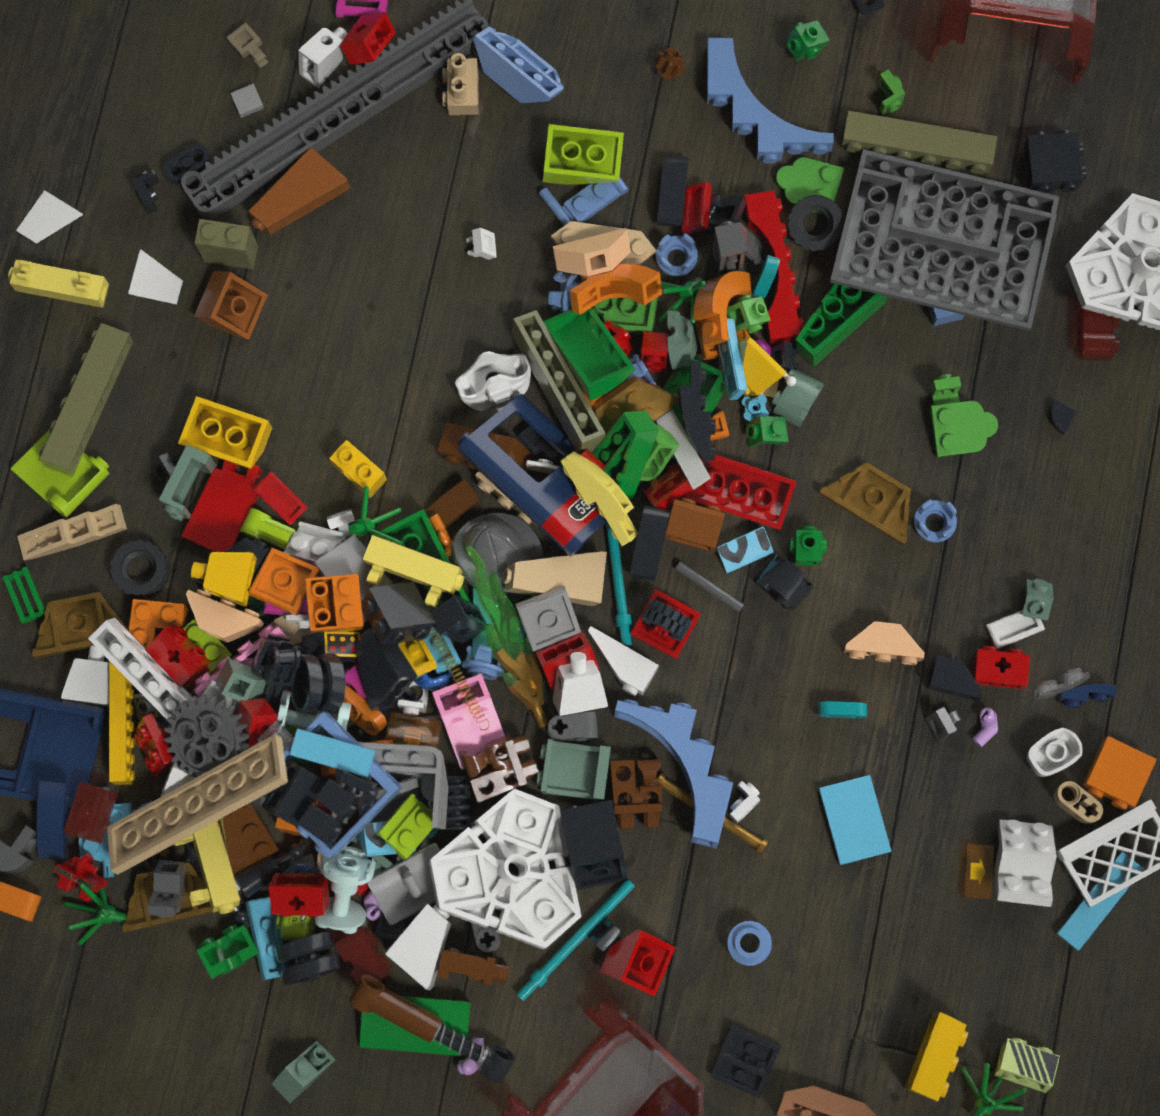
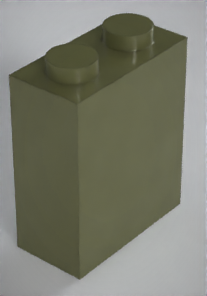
M199 219L195 245L204 262L254 270L258 244L250 226Z

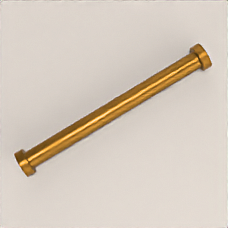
M661 773L657 779V784L662 785V789L693 808L691 794L666 779V775ZM727 817L724 818V829L757 849L756 852L758 854L762 853L769 841L766 839L762 841Z

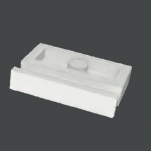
M299 522V528L297 532L294 531L284 553L313 565L318 559L340 545L342 540L345 541L346 537L342 532Z

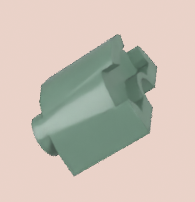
M667 311L668 328L671 331V336L668 337V353L672 370L688 367L690 362L693 361L697 350L692 323L690 319L688 320L686 317L681 316L678 311Z
M791 369L788 375L796 378V384L794 386L787 385L784 391L779 390L772 401L776 405L773 413L780 417H785V420L800 428L824 384L798 369Z

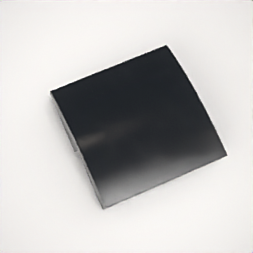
M732 1023L710 1077L760 1098L781 1049V1044Z

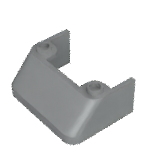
M358 742L362 747L376 751L374 759L393 778L410 779L414 777L417 780H422L421 791L423 796L427 800L434 802L432 828L446 829L448 782L444 757L439 749L432 746ZM336 768L335 782L344 787L345 784L339 782L344 770ZM370 774L369 777L358 775L371 781L372 776ZM360 791L359 795L355 793L352 794H354L357 797H361L363 792ZM344 818L342 823H347L348 818Z

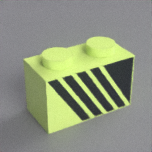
M1007 1039L1001 1047L994 1076L1047 1093L1053 1086L1060 1056L1052 1054L1053 1051L1045 1047L1035 1048L1029 1046L1022 1039Z

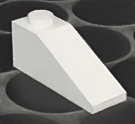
M591 626L588 630V635L618 681L623 684L622 689L631 695L636 696L638 693L643 696L659 665Z

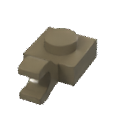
M244 23L226 37L243 59L250 55L260 69L268 63L265 59V54L258 48L262 45L261 39L247 23Z

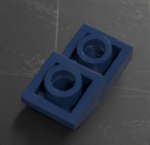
M1094 684L1079 686L1062 692L1057 697V701L1064 702V706L1069 708H1080V705L1088 702V696H1091L1092 701L1107 702V699L1115 696L1116 685Z

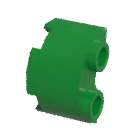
M235 924L222 932L224 937L216 941L211 937L199 944L200 949L196 951L211 979H215L222 973L224 975L246 963V960L255 957L259 953L244 925L238 928Z

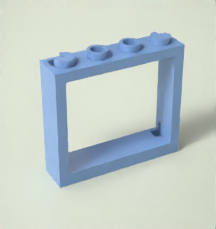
M322 712L305 730L319 734L325 728L334 739L361 746L328 712ZM293 743L284 751L285 765L289 759L292 761L295 756L290 755ZM375 759L373 760L370 775L386 792L336 844L331 840L328 843H323L301 826L295 827L305 838L310 836L317 843L314 846L315 849L325 857H336L403 788Z

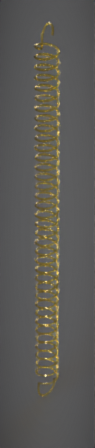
M399 576V578H401V582H403V583H405V582H407V581H410V580H408V579H406L405 581H402V578H403V577H400V576ZM429 632V635H432V636L438 634L437 632H435V633H433V634H430V632ZM431 636V639H434V641L435 639L440 638L439 636H437L436 638H432ZM441 639L438 642H434L436 643V647H438V651L440 647L447 645V643H443L442 645L437 646L438 643L443 642L445 639ZM446 647L442 651H439L440 655L443 651L448 650L449 647ZM449 651V652H447V653H445L444 655H441V656L444 657L445 655L450 654L451 651ZM451 655L446 659L442 657V659L445 660L444 663L447 664V668L451 669L458 665L454 664L453 666L448 667V665L455 662L456 659L450 661L449 663H446V660L451 659L454 655ZM457 668L454 671H450L449 669V672H452L451 676H453V672L460 670V668ZM459 672L458 674L454 675L453 677L455 678L456 676L461 675L463 672ZM462 676L457 680L453 678V680L456 681L455 684L458 685V689L462 690L469 686V684H467L464 687L459 688V686L461 684L466 683L467 680L461 682L460 684H457V681L463 679L465 676ZM468 689L465 692H461L460 690V693H463L462 697H464L463 695L471 691V689ZM470 693L469 695L465 696L464 701H466V698L472 696L474 693ZM473 697L470 700L466 701L467 706L471 707L472 705L477 704L478 701L472 703L471 705H468V702L476 699V697ZM480 705L476 706L474 709H470L469 707V710H472L471 714H474V716L483 711L479 710L476 713H472L473 710L478 709ZM482 714V715H480L479 717H476V718H475V719H476V723H481V722H484V721H486V720L488 721V719L486 718V719L483 720V721L477 722V719L483 717L485 714Z

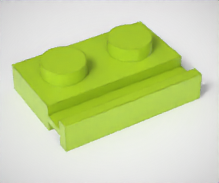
M412 793L376 834L381 836L385 843L405 860L433 829V812L416 799Z

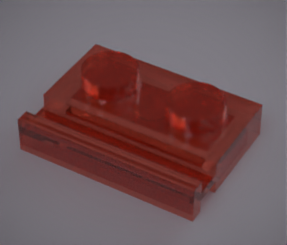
M80 782L63 833L102 844L118 793Z

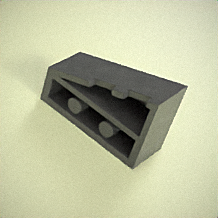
M726 221L715 227L712 255L717 277L732 271H743L750 274L760 272L765 261L761 242L740 222Z

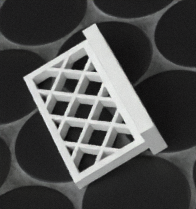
M1151 799L1056 852L1060 862L1064 863L1089 908L1160 869V863L1152 866L1153 860L1160 862V858L1155 857L1158 842L1160 843V818L1155 811L1157 808ZM1152 818L1157 826L1155 837L1141 833L1143 822ZM1138 825L1137 832L1130 830ZM1121 834L1135 835L1132 850L1118 846ZM1139 837L1154 841L1150 855L1136 851ZM1115 838L1114 844L1107 843L1108 841ZM1103 845L1113 848L1109 862L1095 858L1099 846ZM1116 850L1131 853L1128 868L1113 864ZM1092 851L1091 857L1085 855ZM1135 855L1149 859L1147 870L1140 872L1132 869ZM1078 858L1089 860L1087 874L1077 873L1071 862ZM1094 862L1108 866L1105 880L1090 876ZM1112 867L1126 871L1124 883L1118 885L1109 882ZM1130 873L1137 874L1133 878L1129 879ZM1080 877L1085 879L1084 884L1082 883ZM1089 880L1104 884L1101 895L1093 900L1087 891ZM1107 886L1115 887L1106 892Z

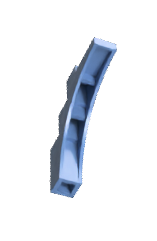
M708 38L707 104H713L718 107L732 104V132H737L740 135H749L752 132H757V161L767 164L782 161L783 151H787L789 154H800L802 151L813 152L817 155L832 151L834 143L833 133L816 132L794 126L771 113L756 99L740 74L734 53L733 38Z
M633 700L617 701L614 717L628 721L651 734L665 746L679 764L688 783L693 801L694 821L691 842L717 849L733 782H729L728 778L721 775L708 776L715 746L710 745V742L704 739L689 740L697 710L692 709V706L686 703H677V705L671 704L669 713H665L664 709L657 706L646 708L638 706L639 703Z

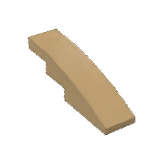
M114 504L96 512H85L68 520L59 519L17 537L23 560L27 561L126 530L127 527L121 506Z

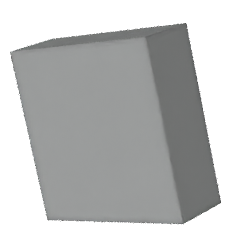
M254 84L231 93L241 118L264 109Z

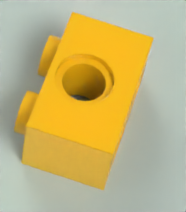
M347 440L329 458L332 466L362 492H364V487L368 486L369 498L387 480L385 473Z

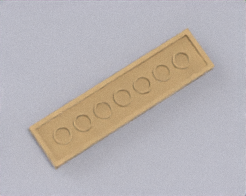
M276 734L108 826L110 871L118 875L287 783L282 738Z

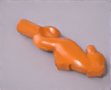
M436 514L429 519L438 533L452 565H455L451 553L452 540L440 516Z

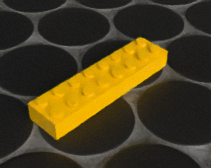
M109 661V782L115 785H131L132 780L135 779V772L132 770V764L135 763V756L132 754V748L135 746V740L132 738V732L135 730L134 722H132V715L135 713L132 699L135 693L134 689H132V683Z

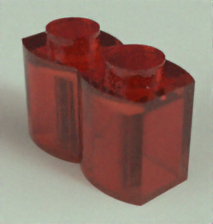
M1084 308L1081 309V360L1111 361L1115 353L1119 352V338H1115L1114 329H1118L1119 326L1118 318Z

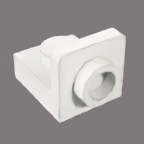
M741 781L737 786L747 798L744 800L740 797L730 807L733 811L730 814V818L736 824L760 802L758 797L760 793L750 782L745 784Z

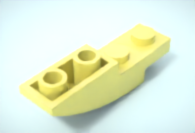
M576 452L567 455L561 460V463L563 464L565 474L571 478L576 486L578 496L585 501L587 506L593 502L597 503L600 515L606 518L611 527L613 537L619 540L622 546L631 542L638 535V532L627 515L634 507L625 493L607 473Z

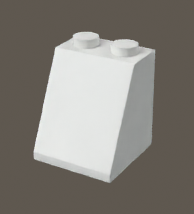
M427 904L386 952L390 959L427 990H431L434 986L442 950L445 948L451 923L447 921L450 915L438 910L437 904L433 908Z

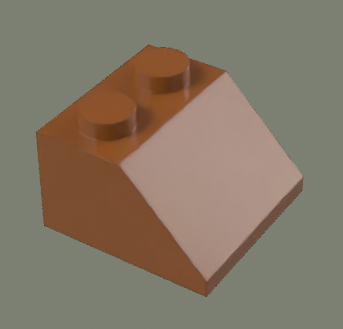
M213 271L194 317L215 329L249 340L268 294L231 272Z

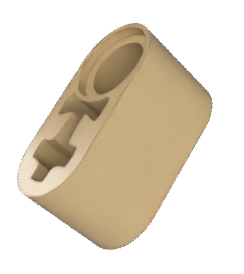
M1068 781L1059 785L1054 790L1053 798L1055 803L1078 822L1091 824L1101 818L1103 814L1101 803L1078 784ZM1063 788H1068L1073 792L1072 801L1069 802L1063 799L1061 795ZM1082 799L1083 801L1079 803L1080 805L1074 808L1073 805ZM1091 806L1092 815L1087 817L1085 816V808Z

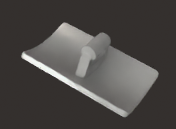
M436 843L373 876L371 881L367 882L390 926H394L423 910L427 904L430 906L436 902L428 862L440 852Z

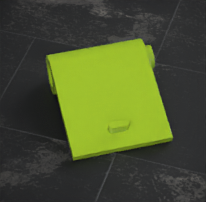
M49 429L11 470L57 512L67 518L109 475L107 470L109 465L99 456L95 459L83 453L73 477L44 467L39 457V451L44 442L47 443L51 435Z

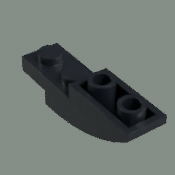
M691 361L689 366V386H680L681 420L684 431L704 467L709 468L711 460H715V445H711V435H715L716 420L711 419V412L701 411V409L705 410L706 395L701 394V384L706 382V369H701V361Z

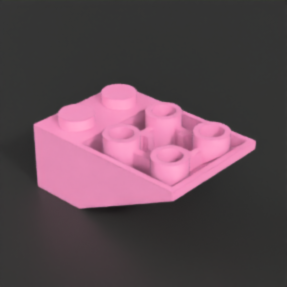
M482 674L432 692L434 702L461 770L465 769L460 751L465 750L467 754L477 756V752L485 751L486 743L505 736Z

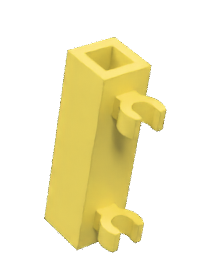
M15 260L14 267L10 268L8 274V281L15 291L101 308L104 306L109 286L104 276L46 266L24 260Z
M373 535L363 557L366 564L373 566L366 580L368 584L380 585L383 573L387 571L431 588L425 603L433 608H437L442 592L453 596L455 590L459 591L464 581L463 572L460 567Z
M217 820L175 843V846L193 841L206 889L190 892L191 906H197L209 901L212 913L219 911L220 914H226L235 910V907L239 905L240 897Z

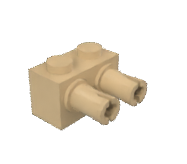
M455 53L451 59H447V68H443V83H447V91H443V107L448 106L449 115H479L477 58H465L463 54Z

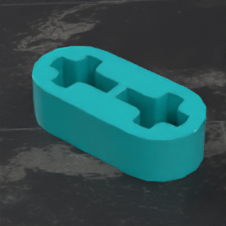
M770 255L766 256L754 284L752 296H762L765 299L780 263L779 258Z
M818 702L817 716L827 718H867V704L858 702Z

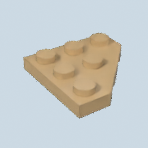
M570 221L554 233L551 239L555 245H560L623 228ZM627 229L630 253L619 264L641 265L656 253V249L642 231Z

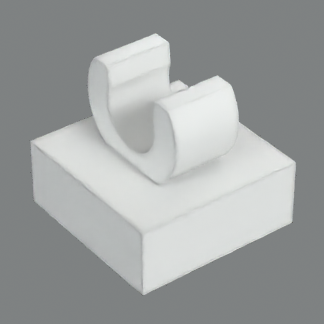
M483 228L472 230L473 236L468 237L466 242L473 244L474 249L468 251V255L473 257L480 256L488 260L496 258L494 233Z
M351 508L327 517L330 530L338 527L339 532H342L345 537L352 535L349 532L348 523L355 521Z

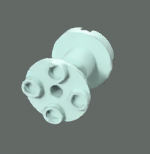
M283 690L274 734L282 738L284 725L307 729L322 712L317 710L316 715L288 710L291 692ZM343 702L337 714L328 713L347 730L351 704ZM325 728L319 733V735L333 738Z
M346 846L336 857L322 856L320 869L323 875L332 881L331 889L335 896L329 897L330 903L325 915L315 917V924L321 928L328 927L342 930L347 934H353L357 931V927L365 922L366 912L361 905L350 898L351 895L357 892L358 885H363L372 880L375 861L373 859L370 861L363 850Z

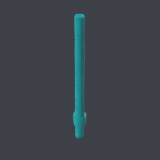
M606 522L617 615L615 616L616 627H619L621 644L628 647L632 646L629 627L632 625L631 614H628L619 542L613 537L611 527Z
M627 879L540 970L536 969L529 976L531 979L516 994L525 1001L538 986L541 988L548 981L547 977L635 887L634 884Z

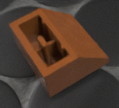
M681 498L680 501L675 499L665 539L715 553L725 513L720 512L721 509L715 506L706 505L705 508L697 506L695 501L687 498Z

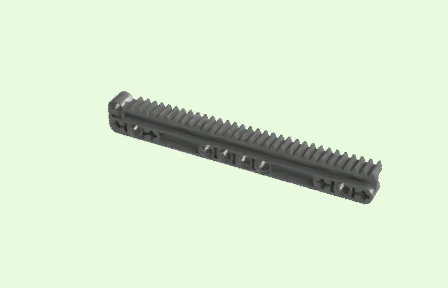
M456 0L455 9L447 6V14L439 11V19L431 16L430 25L422 22L423 29L420 30L414 27L415 34L405 33V41L397 38L398 45L395 46L390 43V51L383 49L381 52L382 56H378L374 62L365 63V67L357 64L356 73L351 70L347 71L348 78L340 75L339 84L332 80V88L329 89L323 86V94L315 91L314 100L307 96L306 105L298 102L297 111L290 107L289 116L281 113V121L273 118L274 126L271 127L268 124H264V132L256 129L257 136L254 138L250 134L247 135V143L239 140V148L233 145L230 146L232 153L229 154L226 151H222V159L217 156L213 157L215 164L212 165L209 162H205L206 169L201 173L196 171L185 173L181 179V185L199 215L206 220L216 219L284 175L311 147L316 152L321 151L441 73L443 68H447V59H451L455 53H461L466 57L475 51L474 36L488 28V23L475 9L473 1L464 0V3ZM455 41H460L463 43L459 47H454L451 45ZM371 95H380L378 100H369ZM351 108L360 109L356 114L348 113ZM332 121L339 122L334 128L327 126ZM309 135H318V138L314 141L306 140ZM192 183H200L198 188L189 189ZM226 189H235L231 195H223ZM206 203H209V205H211V207L207 208V207L204 206V205H205Z

